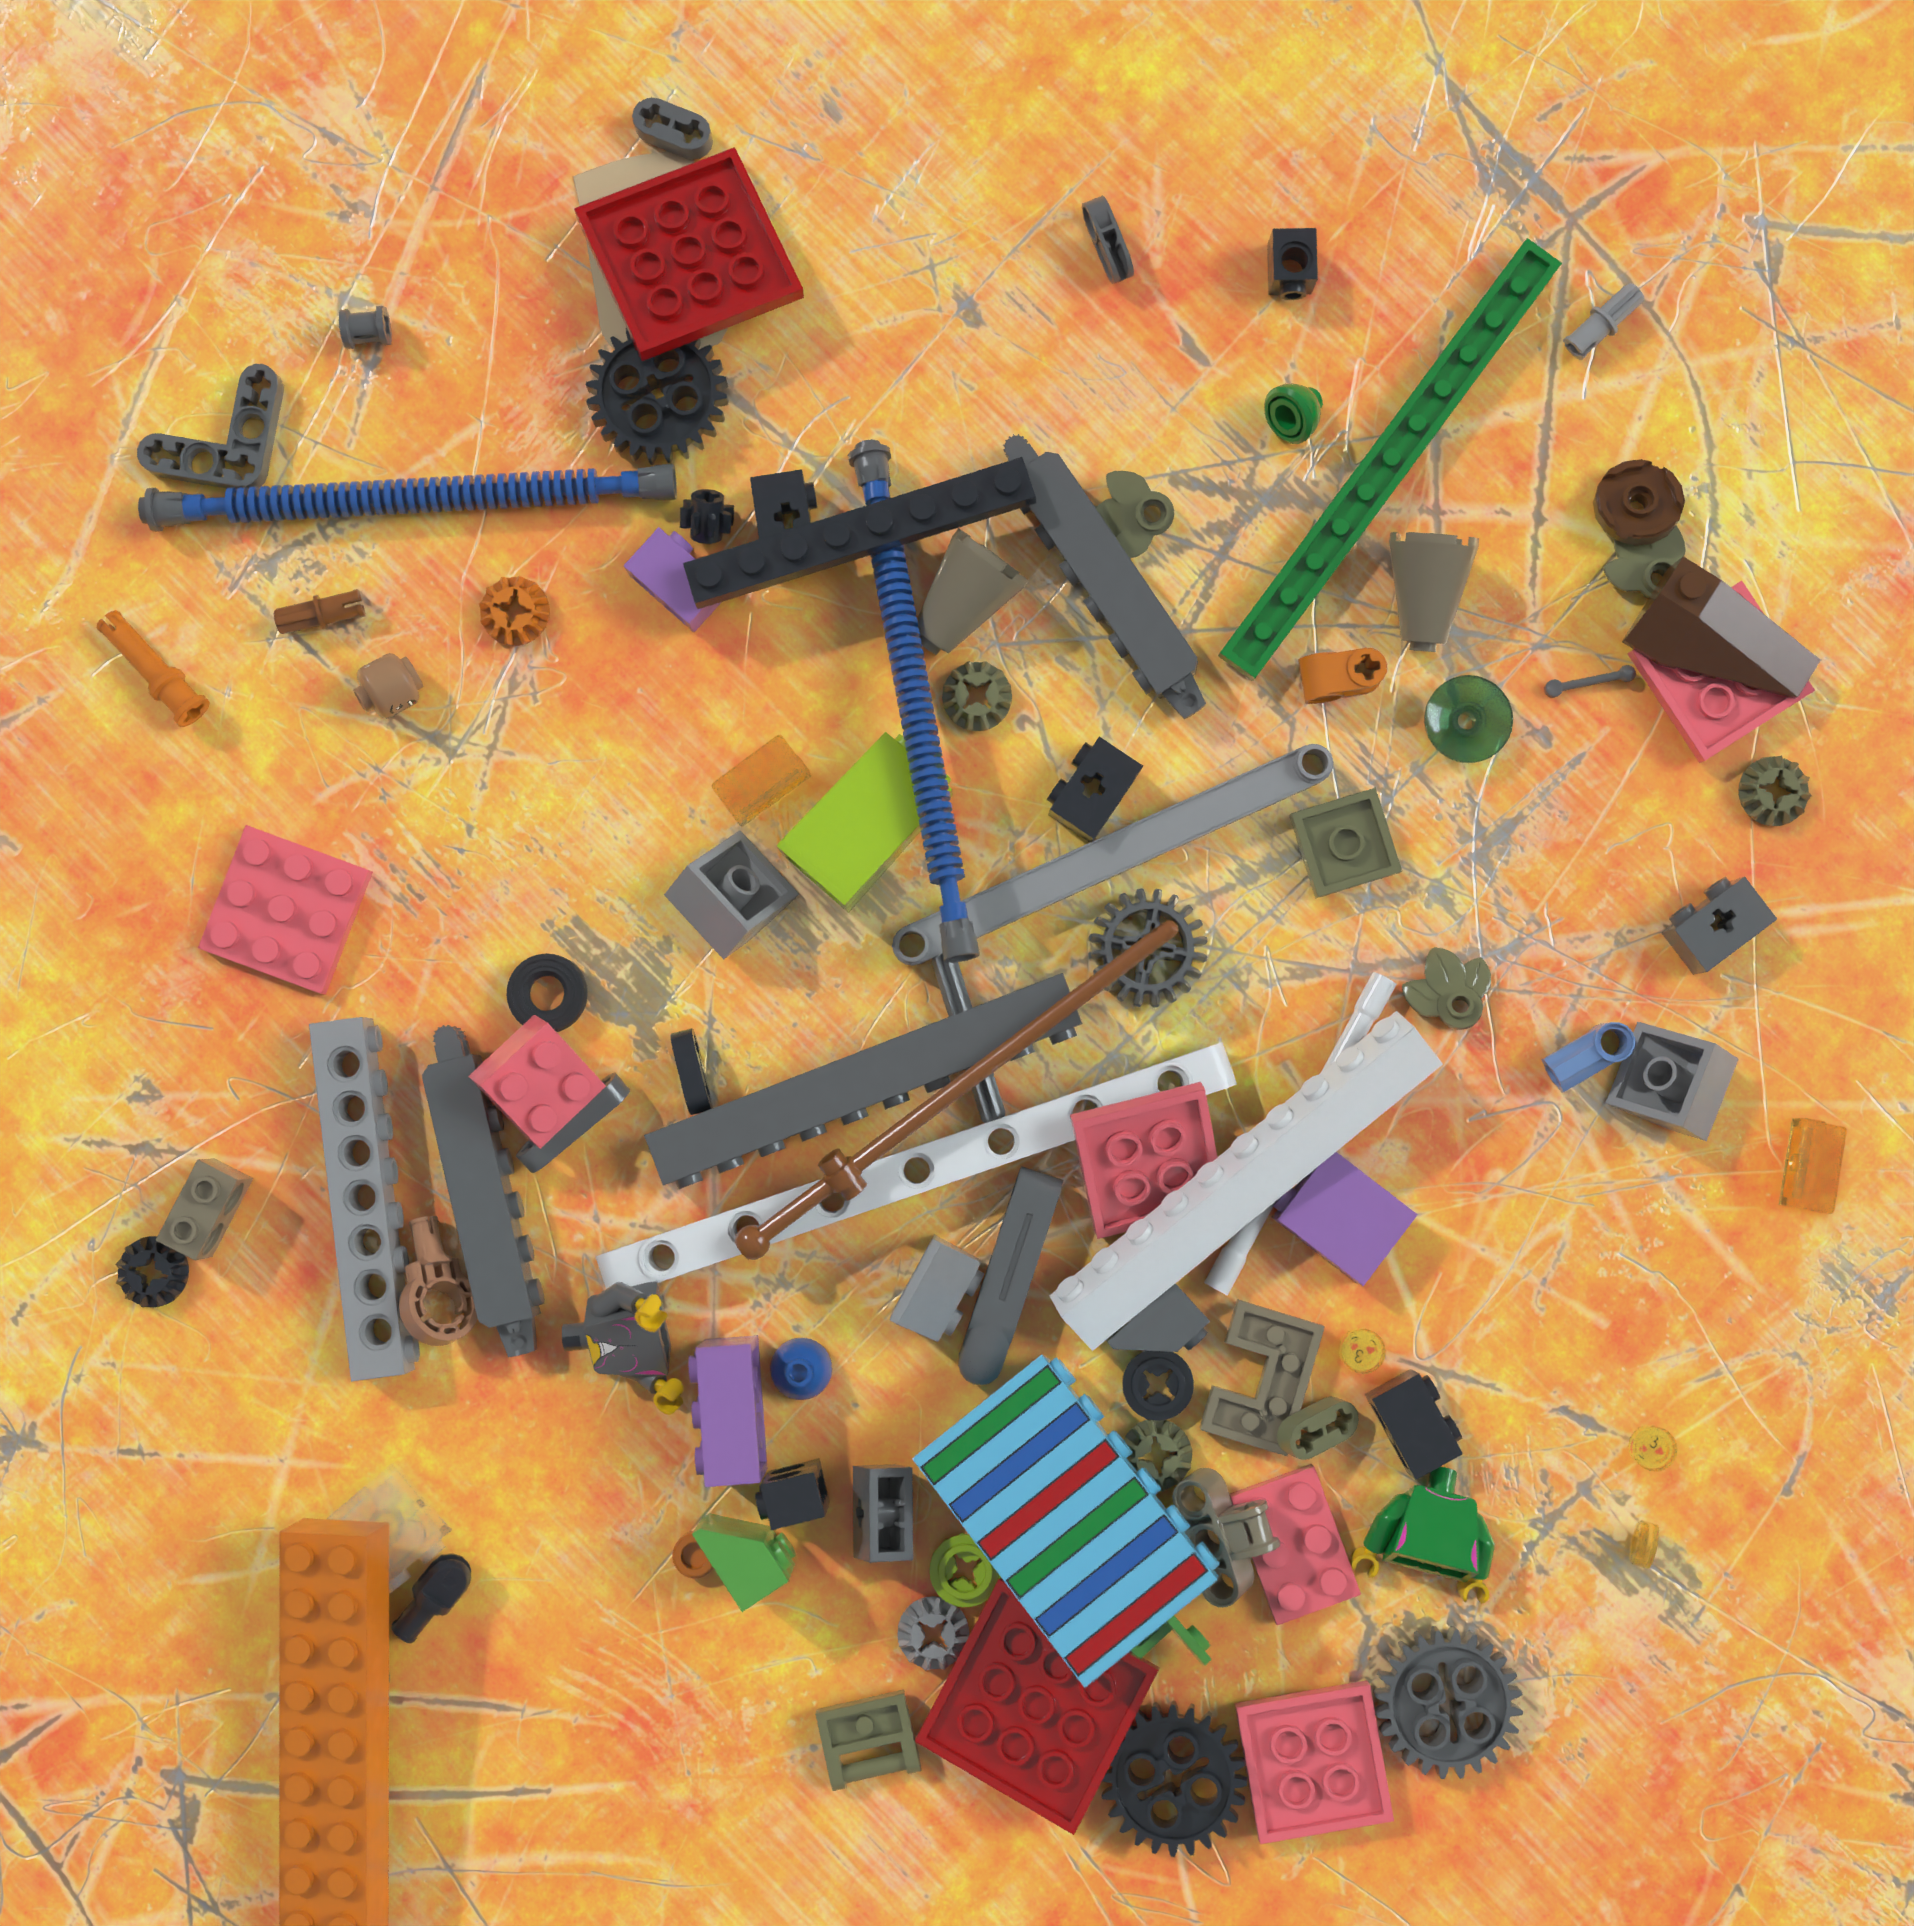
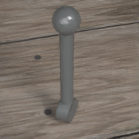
M1624 665L1616 672L1562 683L1559 680L1552 679L1545 685L1544 692L1548 697L1556 698L1562 691L1620 679L1624 682H1630L1635 678L1636 670L1631 665Z

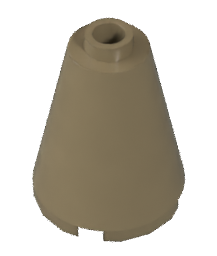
M958 528L951 538L917 618L920 631L919 638L921 639L922 646L935 655L941 649L950 653L1019 593L1028 582V579L1020 575L1017 570L984 545L978 544L971 539L970 535Z
M1397 532L1390 533L1389 545L1401 641H1410L1409 650L1436 652L1437 643L1446 644L1478 551L1479 538L1469 537L1467 546L1462 545V539H1457L1458 535L1406 532L1405 541H1401V534Z

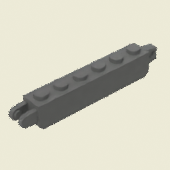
M1013 434L1012 437L1008 436L1009 439L1005 440L1006 443L1003 444L1005 447L1003 451L1006 452L1005 455L1008 461L1023 457L1036 496L1035 504L1019 509L1024 515L1032 511L1040 525L1034 529L1048 551L1056 546L1065 560L1058 566L1070 584L1075 586L1080 582L1088 593L1089 597L1083 600L1096 622L1098 623L1105 618L1114 632L1107 638L1121 658L1128 654L1138 667L1137 670L1132 672V675L1146 695L1154 691L1159 699L1164 697L1184 720L1206 706V702L1193 677L1196 674L1198 665L1197 656L1058 453L1045 452L1038 456L1031 444L1027 443L1028 440L1024 439V436L1021 437L1019 434L1017 436Z
M442 1025V1027H438L437 1031H434L435 1035L433 1036V1042L436 1043L434 1049L438 1063L427 1066L422 1074V1080L478 1321L488 1328L496 1326L508 1357L519 1356L537 1350L535 1316L541 1314L539 1305H543L545 1301L539 1278L533 1279L529 1264L530 1261H534V1249L529 1235L522 1234L519 1218L524 1217L523 1202L520 1193L512 1191L509 1175L514 1174L513 1159L510 1150L502 1148L499 1131L504 1130L502 1113L496 1105H492V1101L468 1077L483 1063L481 1055L471 1054L469 1043L465 1040L467 1037L464 1035L465 1031H461V1028H457V1026Z

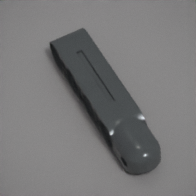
M1023 1166L1019 1170L959 1352L958 1367L960 1373L966 1381L973 1385L982 1386L990 1384L998 1378L1003 1368L1063 1185L1062 1179Z

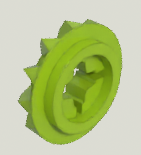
M965 1533L945 1539L935 1550L931 1558L929 1574L932 1586L944 1601L954 1606L973 1607L989 1599L998 1579L1001 1578L971 1536ZM955 1554L966 1563L981 1559L973 1569L974 1581L977 1585L974 1586L972 1581H968L965 1576L949 1580L957 1571Z

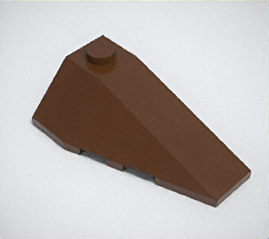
M1684 556L1666 570L1622 640V643L1660 666L1672 669L1678 667L1698 672L1701 676L1713 679L1719 677L1742 683L1746 687L1791 698H1797L1821 661L1724 581Z

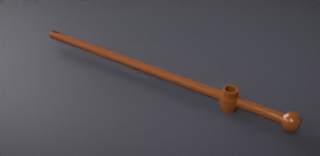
M1171 920L1161 923L852 1157H845L840 1149H835L828 1153L818 1164V1167L824 1173L820 1181L760 1226L750 1224L741 1228L735 1237V1244L742 1255L749 1260L763 1257L769 1250L772 1238L832 1193L840 1192L846 1201L860 1194L867 1186L866 1181L861 1176L864 1169L1172 939L1178 933L1177 924Z

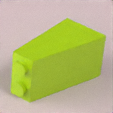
M885 732L777 844V848L787 860L848 913L922 830L919 825L920 817L917 814L918 806L915 803L916 795L913 792L914 784L911 781L912 773L909 770L910 762L907 759L908 751L905 748L906 741L900 734L894 739ZM946 774L947 778H945V780H947L949 784L951 782V778ZM949 787L947 791L950 792L951 798L953 796L952 789Z

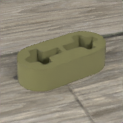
M1332 1396L1323 1398L1283 1420L1277 1433L1278 1445L1282 1451L1301 1460L1311 1459L1350 1438L1358 1426V1412L1355 1406L1347 1401ZM1335 1421L1334 1427L1329 1425L1330 1423ZM1303 1429V1430L1307 1431L1306 1433H1304V1434L1301 1435V1431H1300V1430Z

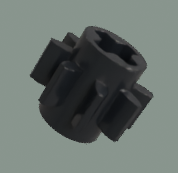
M702 489L694 491L691 494V500H683V507L680 508V528H690V538L693 541L713 544L722 540L723 533H731V526L734 524V505H724V495L715 490Z

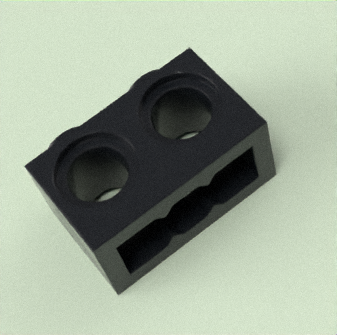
M820 1458L768 1471L761 1485H759L760 1492L755 1493L759 1516L761 1520L768 1518L771 1530L823 1518L830 1504Z

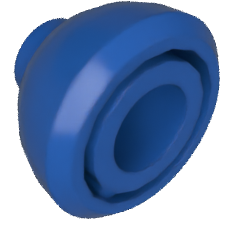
M802 1337L794 1338L783 1343L774 1353L770 1365L771 1378L775 1387L784 1396L794 1400L811 1399L823 1392L830 1382L832 1376L831 1358L826 1349L817 1341Z

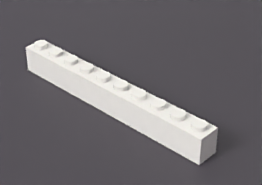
M1398 1011L1377 1022L1369 1034L1354 1046L1343 1050L1335 1062L1319 1075L1309 1078L1302 1085L1301 1089L1285 1103L1271 1109L1263 1121L1248 1133L1237 1137L1229 1149L1214 1161L1203 1165L1198 1170L1196 1176L1179 1190L1169 1193L1161 1204L1146 1217L1131 1224L1127 1232L1112 1245L1098 1251L1092 1258V1261L1074 1276L1064 1279L1059 1284L1057 1290L1049 1295L1061 1318L1092 1351L1442 1066L1443 1063L1416 1028Z

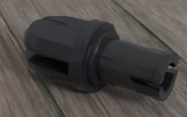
M454 1553L439 1556L412 1587L414 1599L391 1624L393 1633L399 1639L406 1643H414L417 1636L434 1616L447 1615L467 1591L471 1582V1568L463 1556Z

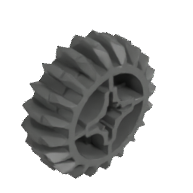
M1142 888L1137 889L1135 892V904L1131 903L1126 893L1119 896V903L1123 909L1119 911L1113 904L1108 903L1104 910L1112 918L1109 922L1101 917H1096L1094 920V925L1104 930L1103 935L1093 933L1088 937L1089 942L1101 944V950H1093L1088 953L1089 960H1103L1104 965L1093 970L1094 975L1114 960L1111 948L1120 950V952L1126 951L1131 945H1134L1150 933V927L1153 930L1160 925V916L1177 924L1183 948L1166 942L1159 948L1162 951L1158 955L1153 953L1150 956L1151 960L1146 962L1144 970V960L1136 965L1135 981L1122 975L1104 989L1109 991L1116 983L1122 988L1116 997L1120 1002L1125 1000L1129 991L1135 993L1133 998L1134 1007H1141L1144 995H1149L1152 1008L1159 1007V993L1161 992L1164 993L1169 1003L1175 1002L1177 998L1172 987L1176 985L1180 991L1188 993L1191 990V986L1184 979V976L1187 975L1190 978L1199 979L1202 975L1198 969L1191 966L1192 962L1204 963L1207 961V955L1194 952V947L1203 946L1208 942L1205 936L1193 938L1192 931L1199 929L1203 925L1200 919L1195 920L1188 925L1184 918L1192 912L1193 908L1187 905L1179 913L1176 912L1173 908L1178 903L1179 897L1175 894L1168 899L1166 905L1161 904L1162 890L1160 889L1154 890L1151 902H1146V895ZM1138 913H1147L1141 934L1137 936L1125 935L1124 937L1113 935L1118 924L1127 917ZM1156 961H1181L1179 968L1171 978L1162 983L1148 984L1149 975Z

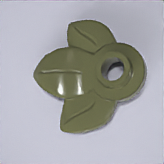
M1129 471L1109 472L1106 475V483L1112 498L1106 499L1095 508L1129 558H1134L1147 551L1153 536L1164 533L1171 526L1174 519V507L1166 495L1151 491L1146 480L1141 475ZM1149 506L1157 507L1160 510V519L1156 522L1147 521L1144 517V510Z
M1676 525L1667 537L1653 544L1635 546L1614 539V550L1618 559L1605 565L1603 571L1611 584L1622 591H1640L1649 599L1656 588V585L1651 581V574L1658 573L1663 576L1671 565L1685 555V542L1679 528Z
M1438 947L1432 948L1425 962L1424 974L1426 979L1404 983L1402 985L1403 995L1412 1009L1421 1016L1440 1017L1441 1021L1452 1029H1468L1474 1026L1482 1015L1483 1004L1481 999L1491 986L1490 970L1481 957L1475 958L1463 965L1459 957L1453 952ZM1462 1000L1468 1004L1469 1009L1463 1013L1456 1012L1452 1008V1003Z

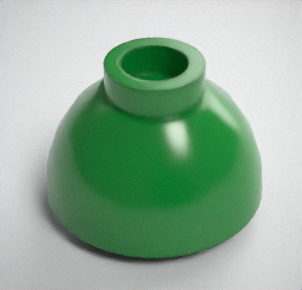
M1295 383L1277 386L1270 390L1265 398L1264 411L1266 420L1272 431L1282 440L1291 444L1303 443L1312 436L1318 427L1323 399L1321 394L1312 387H1305Z

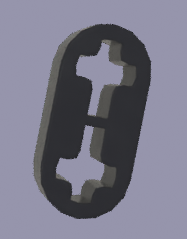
M690 1028L671 1033L670 1038L675 1062L690 1115L713 1109L711 1093L694 1029Z

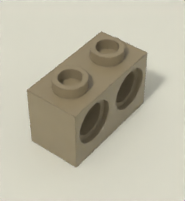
M215 1158L198 1159L156 1241L195 1261L212 1258L254 1178Z

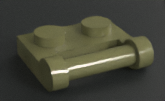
M904 1689L816 1709V1719L833 1791L846 1789L847 1783L907 1770L908 1774L922 1771L916 1742H914L915 1737ZM896 1742L901 1743L902 1752L845 1765L841 1761L840 1755Z

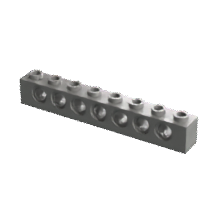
M367 1017L309 1024L351 1382L407 1374L415 1370L414 1362L419 1361L420 1348L418 1340L405 1328L399 1311L400 1296L405 1287V1267L409 1265V1257L406 1247L400 1246L398 1230L403 1228L404 1215L401 1203L395 1202L393 1184L398 1183V1166L395 1158H390L388 1140L393 1138V1124L390 1114L384 1113L382 1096H386L388 1093V1082L385 1071L383 1069L379 1070L377 1052H381L383 1048L381 1030L378 1025L374 1026L373 1018ZM353 1052L357 1055L360 1066L357 1073L349 1077L343 1071L342 1063L345 1056ZM355 1096L361 1098L365 1105V1112L357 1121L349 1116L347 1110L350 1100ZM360 1140L367 1143L370 1148V1157L363 1165L357 1163L353 1157V1148ZM365 1184L374 1190L376 1196L375 1203L370 1209L361 1206L358 1200V1192ZM369 1229L376 1231L381 1239L380 1248L376 1253L369 1252L363 1244V1237ZM374 1273L382 1276L386 1282V1291L381 1298L374 1296L369 1290V1279ZM378 1318L386 1320L391 1326L392 1333L387 1342L379 1340L374 1334V1324Z

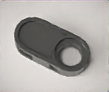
M1102 195L1083 203L1082 213L1086 227L1110 283L1115 284L1134 276L1129 251L1106 198Z

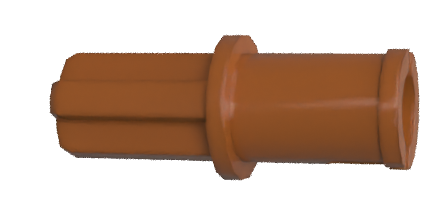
M354 589L350 592L320 598L317 594L313 595V600L277 608L274 610V621L280 634H288L321 626L324 630L328 628L330 623L356 617H365L366 615L364 605L358 604L345 608L347 604L362 601L359 590Z

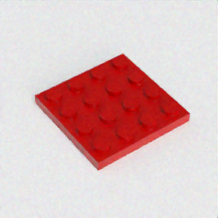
M735 147L574 208L577 221L642 361L804 298L803 287Z
M1001 1577L998 1579L914 1742L1075 1835L1160 1667L1129 1651L1099 1677L1084 1687Z

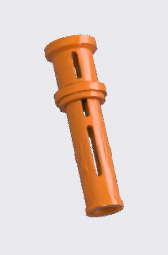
M118 610L104 615L116 629L111 624L108 625L103 619H100L97 623V630L116 647L149 683V694L154 700H161L174 714L173 720L179 727H186L201 718L209 708L210 702L204 695H197L185 682V674L176 667H168Z

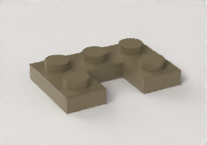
M1237 1299L1224 1342L1266 1355L1267 1357L1255 1398L1211 1385L1199 1426L1200 1430L1287 1456L1288 1454L1282 1451L1278 1445V1429L1283 1420L1301 1410L1325 1326Z

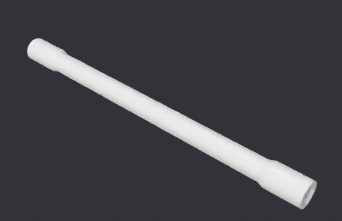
M1376 972L1372 973L1355 1004L1354 1012L1322 1071L1335 1062L1343 1050L1354 1046L1367 1035L1373 1022L1379 1018L1397 984ZM1273 1204L1230 1238L1204 1281L1205 1284L1228 1296L1246 1263L1249 1250L1273 1208Z

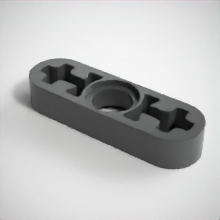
M612 1073L601 1080L606 1087L541 1149L530 1140L521 1147L516 1157L531 1173H535L546 1166L630 1093L629 1087L616 1073Z

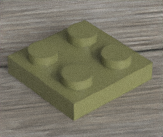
M1376 787L1289 815L1315 899L1402 872Z

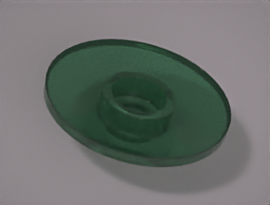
M1464 675L1444 682L1433 692L1425 708L1424 725L1430 742L1442 755L1460 763H1477L1489 759L1504 747L1512 731L1513 712L1507 696L1496 684L1479 676ZM1460 715H1467L1471 718V729H1463L1459 726L1458 718Z

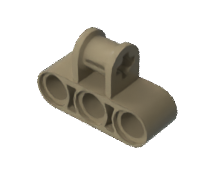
M1200 1468L1191 1473L1174 1488L1172 1495L1173 1504L1189 1523L1190 1527L1184 1532L1193 1544L1197 1546L1203 1541L1220 1563L1214 1569L1218 1574V1580L1204 1590L1202 1594L1210 1604L1226 1608L1233 1605L1253 1585L1255 1577L1250 1558L1269 1553L1280 1547L1281 1544L1279 1538L1274 1537L1265 1513L1268 1509L1266 1500H1255L1232 1505L1223 1477L1211 1468ZM1194 1486L1199 1487L1203 1491L1206 1501L1201 1500L1196 1495ZM1208 1530L1213 1531L1217 1535L1220 1544L1210 1539ZM1222 1574L1227 1575L1231 1579L1234 1588L1224 1582Z

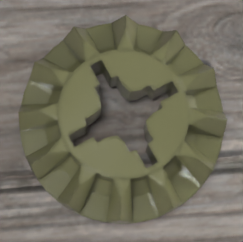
M968 661L957 669L952 670L943 685L942 701L947 715L956 725L970 731H984L995 727L1006 717L1011 707L1012 690L1002 670L989 664L987 661ZM965 682L976 689L982 685L985 686L988 682L990 683L985 693V698L991 707L990 709L985 704L982 705L979 702H975L972 706L969 704L965 709L963 708L969 698Z
M1782 756L1763 757L1748 766L1742 774L1738 788L1740 803L1753 820L1763 825L1781 826L1791 823L1805 812L1806 804L1812 796L1809 793L1808 787L1810 777L1803 774L1797 762H1791ZM1776 777H1778L1779 787L1786 789L1791 794L1778 797L1776 804H1774L1773 794L1759 787L1773 784Z
M1144 1420L1131 1428L1124 1438V1441L1133 1452L1127 1457L1136 1471L1145 1467L1161 1487L1160 1491L1162 1492L1178 1485L1191 1469L1193 1450L1190 1441L1184 1431L1171 1421ZM1156 1436V1441L1162 1450L1176 1451V1454H1169V1457L1163 1459L1162 1473H1158L1152 1461L1138 1459V1457H1144V1454L1151 1452L1152 1437Z

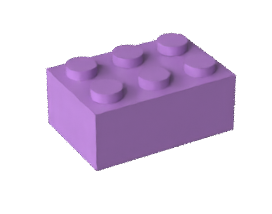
M758 1335L705 1339L695 1348L694 1355L689 1356L690 1382L698 1383L699 1395L697 1396V1401H692V1423L694 1429H701L702 1439L700 1447L695 1448L696 1474L704 1475L705 1487L760 1483L768 1467Z

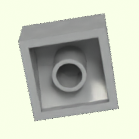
M740 830L687 865L664 894L723 960L749 942L799 895Z
M1637 1022L1633 1032L1635 1048L1627 1059L1622 1060L1606 1104L1668 1130L1707 1142L1739 1059L1716 1043Z
M934 1234L893 1309L889 1320L936 1342L940 1340L943 1333L951 1337L963 1315V1312L956 1309L964 1293L971 1297L974 1295L985 1274L978 1270L981 1260Z

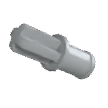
M1630 283L1622 287L1601 308L1594 306L1590 311L1591 316L1573 333L1564 338L1563 342L1566 343L1565 347L1578 360H1583L1607 335L1614 336L1618 332L1617 325L1643 303V293L1636 285Z

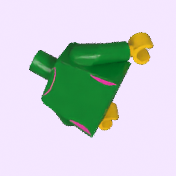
M1440 1466L1430 1472L1428 1487L1414 1485L1405 1493L1395 1495L1376 1515L1363 1541L1365 1547H1359L1352 1553V1570L1356 1569L1357 1563L1361 1559H1370L1373 1564L1368 1570V1578L1375 1577L1379 1571L1377 1554H1383L1382 1561L1458 1580L1457 1592L1464 1602L1468 1600L1469 1590L1473 1587H1479L1477 1599L1483 1604L1490 1597L1489 1590L1483 1583V1580L1489 1577L1495 1543L1484 1517L1478 1513L1476 1500L1454 1494L1457 1472Z

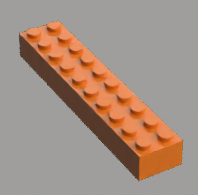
M303 1518L279 1532V1926H389V1522Z

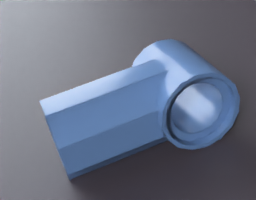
M1620 1022L1601 1023L1591 1028L1588 1033L1541 1059L1551 1081L1563 1093L1611 1064L1627 1059L1635 1048V1037L1631 1029ZM1607 1030L1615 1032L1619 1038V1047L1611 1055L1606 1053L1601 1046V1037Z

